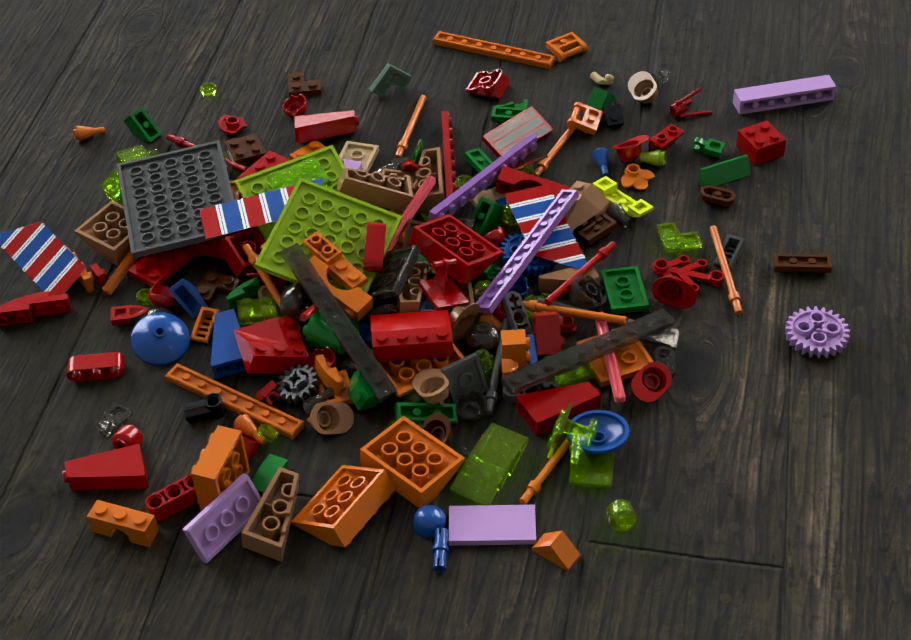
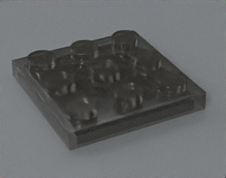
M413 245L386 252L383 259L382 273L377 272L368 291V294L373 297V301L397 297L402 293L403 286L411 275V269L419 258L418 255L421 248Z

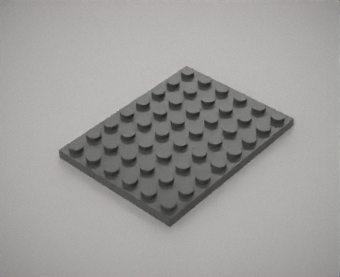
M220 140L117 164L133 259L218 239L242 231L239 230L208 239L205 238L199 209L234 201Z

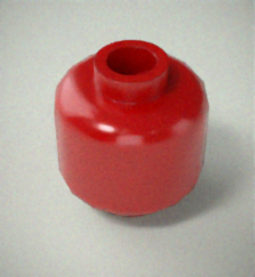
M133 425L122 426L112 437L114 449L135 444L141 445L143 442L142 433Z

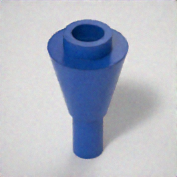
M598 148L592 153V157L601 169L603 177H608L609 151L605 148Z

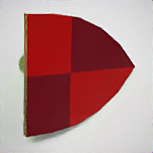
M548 155L518 164L512 169H523L522 172L537 176L532 164L547 158Z

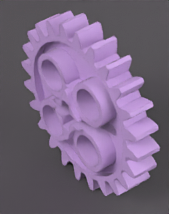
M817 306L814 307V310L807 307L806 311L800 308L799 313L793 312V316H789L788 321H786L785 335L786 340L790 341L789 345H795V351L801 349L802 355L808 352L809 357L816 354L817 358H820L821 355L828 358L829 353L835 356L836 351L841 353L842 348H846L850 338L849 325L844 324V318L839 319L840 314L832 315L833 310L825 312L823 307L820 311Z

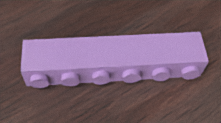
M830 75L734 89L733 104L740 115L834 100L836 85Z

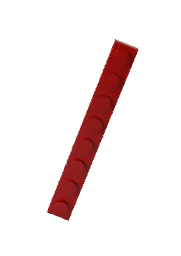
M441 111L447 198L456 191V183H452L456 182L453 139H450L453 138L452 117H448V111Z

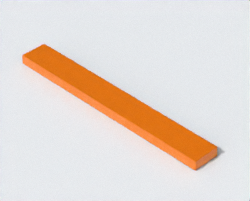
M441 31L433 39L434 45L549 70L556 60V56Z
M178 363L165 375L166 381L203 398L211 393L219 394L226 409L239 415L248 414L252 421L262 426H268L267 428L292 440L305 427L304 421Z

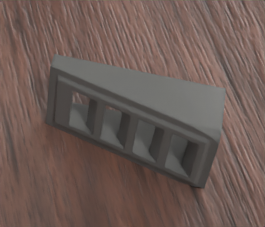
M727 234L722 246L725 255L732 257H726L729 262V269L731 270L743 252L746 243L744 238ZM717 255L713 264L721 267Z

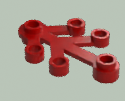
M681 255L679 258L669 262L665 259H657L652 265V271L656 275L663 277L672 276V274L677 275L682 281L691 284L697 295L699 294V285L695 284L690 278L707 281L713 287H720L724 282V273L722 271L713 270L710 274L694 271H705L707 269L708 262L705 259H698L697 262L689 264L690 258L687 255Z

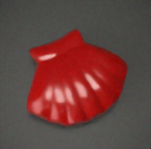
M224 115L218 121L221 131L229 135H236L241 129L247 128L243 117L238 118L236 116Z

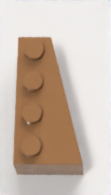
M440 147L422 151L418 164L419 169L415 174V182L412 183L413 197L427 176H434L436 183L416 213L428 212L446 199L444 163Z
M429 261L393 262V286L398 313L421 311L425 293L418 283L419 281L429 279Z

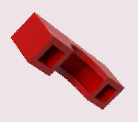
M503 166L497 179L495 192L506 194L548 184V188L551 189L555 199L561 190H569L571 187Z

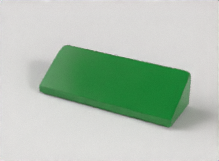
M747 154L701 168L699 183L702 187L706 185L718 186L750 176L751 171Z
M396 402L394 407L396 421L405 416L413 423H424L430 415L442 413L448 417L451 424L458 423L456 404H444L442 406L440 403L432 405L428 403Z

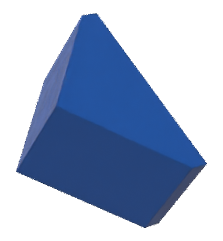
M181 279L168 290L192 318L199 314L201 306L208 307L198 289L185 279Z

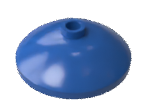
M153 313L145 316L135 325L131 334V345L136 356L143 362L154 366H166L178 361L185 355L190 343V335L185 323L169 313ZM161 331L163 334L158 335L157 332Z
M591 410L575 416L569 422L567 438L571 445L582 452L594 455L608 454L620 449L628 441L629 425L623 417L606 410Z

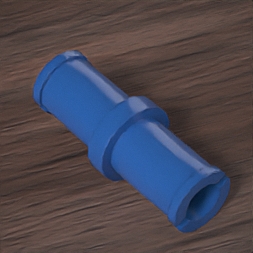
M436 528L434 530V545L432 546V553L434 554L432 569L434 572L440 573V567H442L443 573L447 570L446 562L447 555L449 554V547L447 546L448 530L441 528V533H439V528Z

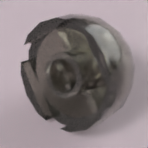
M583 274L577 276L572 281L568 290L572 306L590 311H595L606 302L607 297L606 294L603 296L601 292L603 288L598 281L589 275L586 277Z
M300 282L287 287L283 291L279 308L286 317L292 318L296 322H301L300 315L315 302L310 290L302 287Z
M478 322L471 325L465 333L464 348L468 355L469 353L478 354L479 360L494 358L501 339L500 330L489 322Z

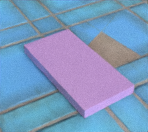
M243 473L182 529L202 562L208 563L244 529L258 505L261 496L248 474Z
M535 505L449 506V546L524 545L536 543Z

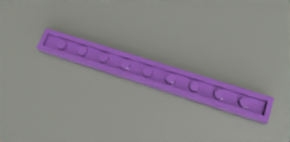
M534 133L529 134L431 209L428 221L448 214L453 215L456 210L463 207L469 200L474 199L478 193L484 191L491 183H494L499 177L503 166L515 167L519 161L525 159L528 154L536 150L538 135Z
M577 190L560 191L476 302L480 305L478 313H493L579 197Z

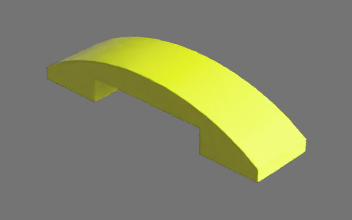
M607 176L593 183V186L610 201V205L627 216L641 217L654 210V207L643 199L635 201L618 190V184Z

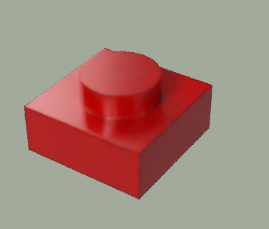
M95 263L90 266V270L95 282L102 289L107 283L108 275L104 268L101 269Z

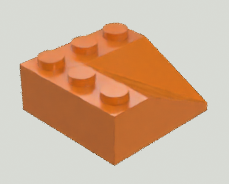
M218 425L215 432L211 433L206 448L202 449L197 464L191 469L190 475L193 479L194 490L196 491L197 502L201 512L243 473L249 474L250 472L242 431Z

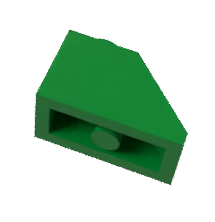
M143 107L123 120L133 135L148 143L162 135Z
M481 196L468 227L483 236L498 223L505 206Z
M361 364L352 375L348 396L358 410L376 407L385 395L364 364Z

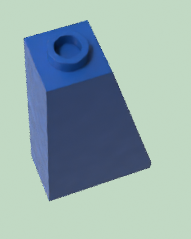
M234 309L215 314L211 355L214 379L246 371L234 336V330L240 329Z

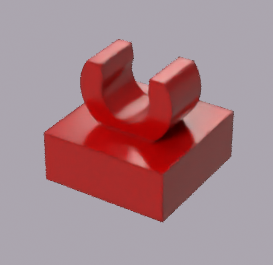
M273 380L270 381L256 394L254 399L260 402L264 400L265 404L272 406L273 402L269 397H273L276 401L280 398L279 393L274 391L277 384Z

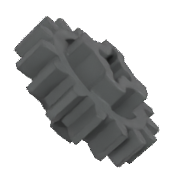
M298 364L295 369L293 366H290V371L284 370L285 375L279 376L280 381L276 382L278 387L276 390L283 401L286 400L288 404L294 401L295 405L300 400L305 403V398L307 397L311 399V393H317L315 387L320 386L318 382L319 377L315 370L309 368L308 365L302 368L301 364Z

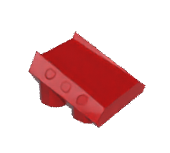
M501 69L494 70L491 73L482 71L476 73L466 88V92L501 100L507 87H510L509 78L503 74Z

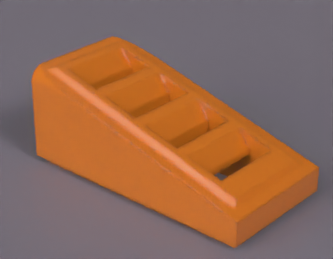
M201 306L190 341L209 344L214 332L215 314L220 312L219 309ZM198 334H201V335H206V336H205V338H204V337H198L197 335H198Z

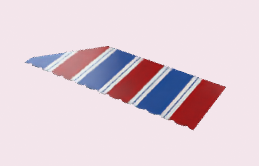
M320 178L311 182L322 185L324 180ZM295 185L199 209L205 238L208 239L277 221Z
M548 184L504 194L525 238L554 201V195L551 193V189L548 188ZM563 217L535 256L580 269L587 261L582 254V250L579 248V244L576 242V238L573 236L572 230L569 229L570 226Z
M42 222L0 233V244L5 249V252L18 263L19 267H22V270L31 277L32 281H35L37 286H40L42 291H49L51 296L64 294L86 269L76 256Z

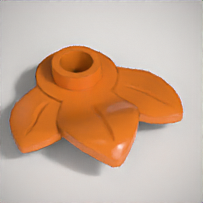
M629 164L624 171V175L621 177V183L625 188L633 186L637 190H646L648 188V180L655 178V175L650 170L640 169V166L637 164Z

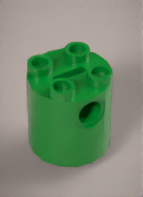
M318 310L314 313L302 331V334L306 336L307 345L319 349L329 347L334 351L335 355L342 358L347 357L357 347L360 339L358 323L355 320L325 310Z

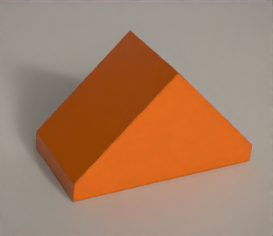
M563 531L544 533L532 547L533 552L566 571L572 568L581 555Z

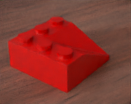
M275 317L234 330V336L247 373L285 374L284 370L290 371V366H293L295 369L298 364H301L303 368L308 363L310 357L295 318Z

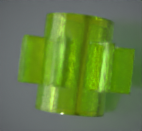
M477 350L475 353L479 356L483 372L487 373L489 368L493 369L494 356L489 355L487 350Z

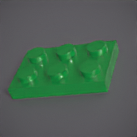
M638 266L601 270V279L611 314L649 310V303Z

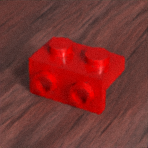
M670 124L649 139V151L666 150L684 134V130Z

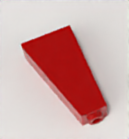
M354 110L294 116L297 144L356 132V126H359L358 116H355Z
M584 382L516 396V410L535 435L539 436L570 422L575 416L583 412L598 409L601 395L599 390L594 388L590 382Z
M140 444L66 461V470L62 471L64 482H69L71 490L149 488Z

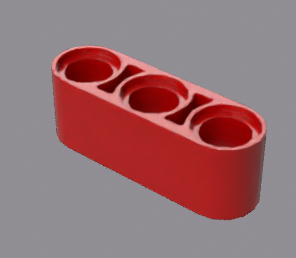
M367 223L363 271L382 273L386 224Z
M119 352L73 356L68 360L67 378L73 382L119 378L124 374L125 356Z
M189 474L147 497L145 501L149 514L155 515L157 522L163 521L197 502L198 498L191 475Z

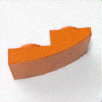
M323 354L316 355L315 371L319 379L336 396L341 395V387L344 386L343 376L339 375L336 367H330V363L326 362Z

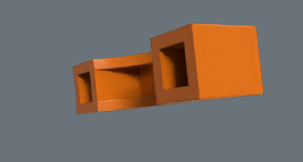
M314 255L299 269L301 284L305 287H310L318 297L325 298L333 308L340 309L347 318L353 319L358 323L373 308V297L359 287L350 290H340L333 287L328 282L329 266Z

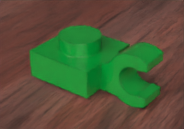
M696 137L693 151L701 152L703 150V154L720 158L725 148V143L711 138L705 141L702 138Z

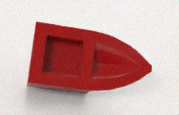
M402 161V171H418L419 166L416 164V161Z
M140 305L111 307L112 326L131 324V319L138 318L147 313L149 308Z

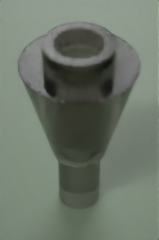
M329 387L323 393L304 400L303 409L305 413L310 415L317 403L326 402L335 393L334 389Z

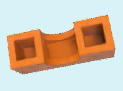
M525 329L501 330L503 386L507 383L527 382V376H530V364H527L530 363V351H527V349H530V337H526Z
M100 500L95 502L87 515L92 532L111 537L114 531L118 529L129 537L130 542L146 547L151 546L159 532L155 515Z

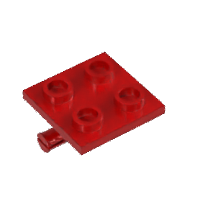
M441 258L440 261H432L431 268L433 270L438 269L434 279L419 281L418 283L436 310L469 304V301L453 279L447 277L448 267L457 266L456 258Z

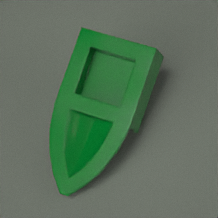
M422 139L419 140L411 159L416 161V164H419L422 151L424 150Z

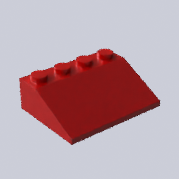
M450 214L414 226L408 246L414 249L416 253L428 259L430 263L432 261H440L441 258H456L457 266L448 267L447 274L462 285L476 279L504 253V251Z
M448 309L370 315L373 362L453 357V337Z

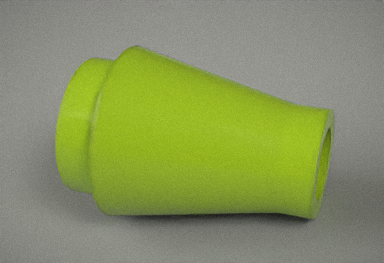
M662 150L641 152L640 162L661 167V165L666 164V152Z

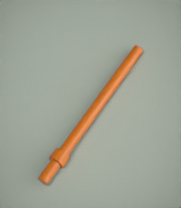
M425 95L420 96L403 138L396 147L397 152L394 156L396 160H400L403 153L407 150V143L426 101Z
M578 116L577 120L582 121V117ZM568 128L547 156L540 160L532 175L539 177L542 172L546 171L551 160L576 128Z
M713 225L709 229L722 272L724 273L729 292V302L733 305L735 314L740 315L743 313L740 304L741 298L739 292H736L717 227Z
M245 244L243 249L249 257L248 261L252 267H255L259 256L254 253L249 244ZM256 269L284 316L295 318L269 275ZM296 321L297 326H298V329H299V331H300L301 327L299 326L298 322Z
M535 300L523 301L525 309L531 312L556 311L562 315L620 324H626L627 322L626 316L555 305L547 306Z
M568 438L564 440L535 480H531L526 486L525 493L519 499L522 505H526L533 495H537L541 489V484L569 449L571 443Z

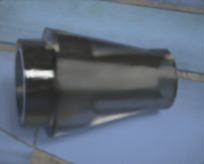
M613 202L606 209L608 216L624 228L631 224L632 220L621 204Z

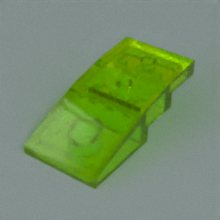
M492 423L460 469L450 488L451 491L482 505H490L497 490H501L507 476L511 475L529 438Z

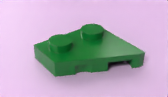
M524 99L521 104L514 105V102H510L505 105L493 106L491 122L504 123L528 108V99Z

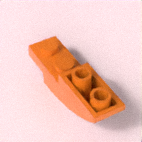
M318 231L303 241L304 246L312 256L315 255L329 266V276L341 287L345 285L350 290L356 287L361 288L368 283L367 277L342 257V251Z

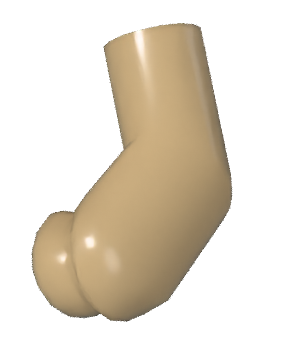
M596 72L590 74V78L598 85L609 86L613 83L614 77L611 74H606L605 78Z

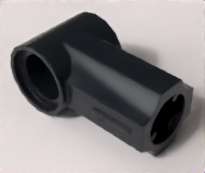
M217 393L208 394L204 400L183 405L187 422L205 417L220 419L226 412L222 398Z

